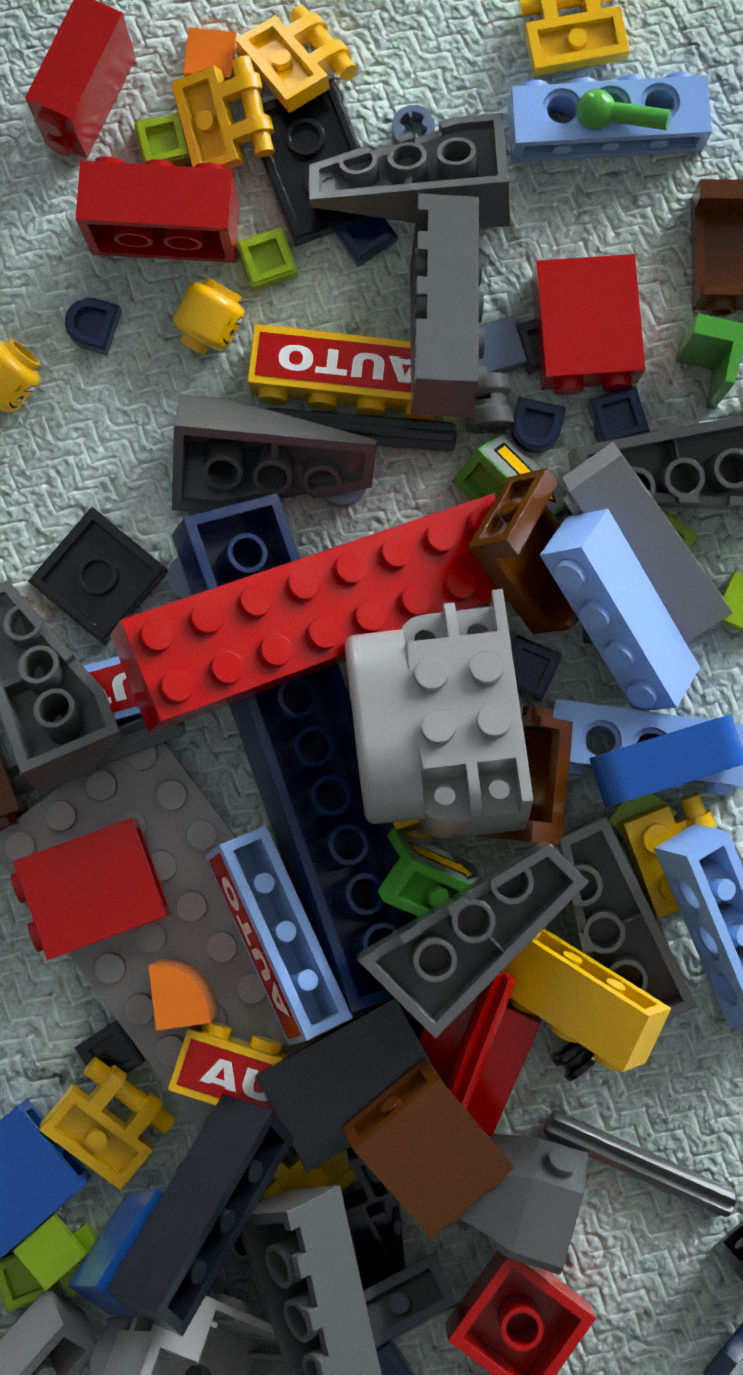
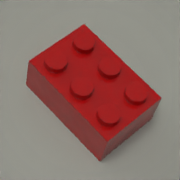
M109 156L98 157L95 161H80L75 220L92 255L236 263L240 206L232 169H225L223 166L211 162L198 163L195 167H182L160 159L148 160L145 164H130Z

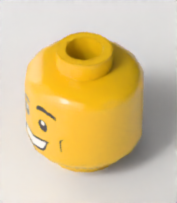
M208 277L204 283H191L172 318L175 327L183 332L179 341L202 355H206L209 347L217 351L226 350L245 317V310L239 304L242 296Z
M12 338L7 342L0 341V410L6 413L17 412L41 384V376L37 370L41 365L39 360L26 347Z

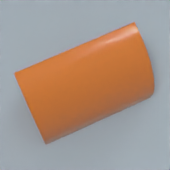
M170 958L159 959L148 965L156 1031L208 1024L217 1016L219 1012L214 989L207 977L198 968L185 961Z

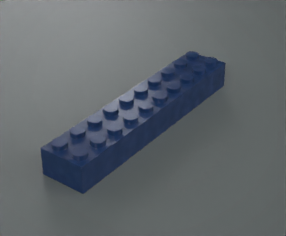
M278 493L184 517L171 535L192 595L301 559ZM337 664L230 703L229 705L286 871L349 1011L355 1012L393 997L358 961L357 953L418 916L385 903L378 893V889L400 858L387 837L391 829H395L393 822L371 824L365 818L352 706Z

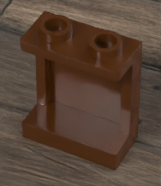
M700 179L691 197L692 310H706V313L710 316H729L736 313V310H743V180Z
M548 468L508 477L467 547L497 588L503 589L504 597L533 634L565 631L573 628L579 620L540 556L561 525L546 505L558 484Z
M523 706L521 717L533 793V804L526 830L475 836L537 843L544 841L550 844L561 845L560 838L563 836L573 722L553 718L554 709Z
M425 1058L342 1127L354 1152L431 1239L441 1230L454 1225L469 1206L483 1194L495 1190L503 1181L504 1176L514 1169L494 1140L490 1139Z

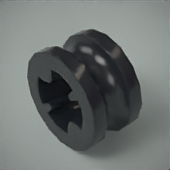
M568 1042L551 1060L556 1067L561 1065L565 1068L564 1077L568 1081L578 1078L597 1062L593 1057L594 1053L578 1042Z

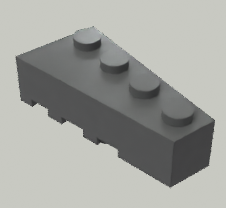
M418 193L410 261L411 414L472 417L476 396H485L487 367L486 365H479V359H483L485 349V328H479L484 306V294L479 292L482 277V257H479V197Z
M743 415L579 446L567 453L570 471H572L604 447L614 442L659 506L743 511Z
M604 814L563 833L562 838H560L563 857L589 882L572 899L582 952L672 1008L666 1021L698 1007L606 815Z
M541 841L357 953V959L436 1039L589 882L550 843Z
M340 1185L284 1190L258 1203L240 1236L288 1374L381 1375Z

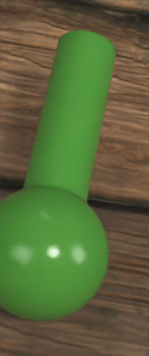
M592 89L585 92L580 97L576 107L579 122L591 130L603 129L611 122L668 130L671 119V110L615 102L613 97L602 89Z

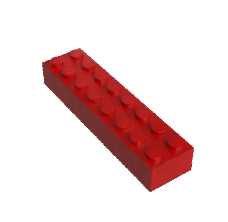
M493 493L121 619L110 634V637L148 732L160 730L345 662V642L351 635L402 629L403 625L413 617L442 613L444 603L454 602L456 611L490 607L492 590H497L498 588L467 547L495 501V494Z

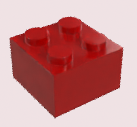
M496 1251L445 1322L448 1341L492 1375H556L593 1324L596 1316L586 1299L549 1271L509 1259Z

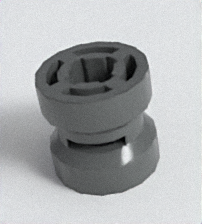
M501 372L487 373L485 396H476L473 416L465 417L467 432L486 434L514 427L513 409L507 403V396L511 392L510 376Z

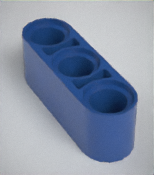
M729 714L591 757L589 760L604 807H609L743 765V748L732 715Z

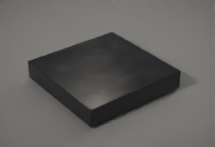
M91 507L28 582L106 646L111 640L110 634L119 621L130 617L166 576L168 569L100 512Z

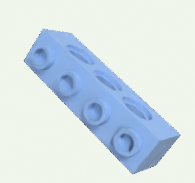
M675 72L664 78L644 79L641 75L631 74L622 76L615 81L597 82L590 77H580L562 84H547V82L542 80H530L522 83L520 86H512L508 104L512 163L703 152L712 133L708 76H692L689 72ZM592 89H602L607 91L615 102L671 110V119L668 130L612 122L603 129L591 130L579 122L576 114L577 103L585 92ZM562 112L571 121L557 123L549 117V114Z
M557 698L550 702L549 707L554 709L553 718L573 722L568 774L580 776L584 775L585 767L592 768L589 758L597 756L592 754L586 746L585 739L590 729H600L608 735L610 739L609 752L635 744L641 736L655 738L709 721ZM735 724L743 748V725ZM743 765L690 782L704 784L703 793L733 797L734 788H743ZM680 784L669 789L683 790L684 784Z
M694 824L656 846L654 850L727 1025L743 1032V866L729 831Z

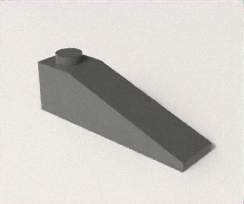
M503 113L453 117L438 122L439 130L416 138L411 131L396 136L395 145L373 151L370 148L361 147L310 164V207L415 223L418 193L479 197V229L511 226Z
M181 395L174 422L172 510L203 513L278 493L282 502V498L304 494L317 498L372 488L377 440L231 399Z
M7 580L0 583V716L20 774L39 794H43L87 775L122 734L103 687L83 667L74 654L60 641L43 619Z
M493 1134L492 1137L489 1136L490 1139L494 1140L514 1169L504 1176L503 1181L495 1190L483 1194L469 1206L455 1225L465 1231L469 1226L475 1228L494 1240L496 1244L493 1249L509 1259L560 1275L565 1264L584 1196L589 1153L539 1137Z

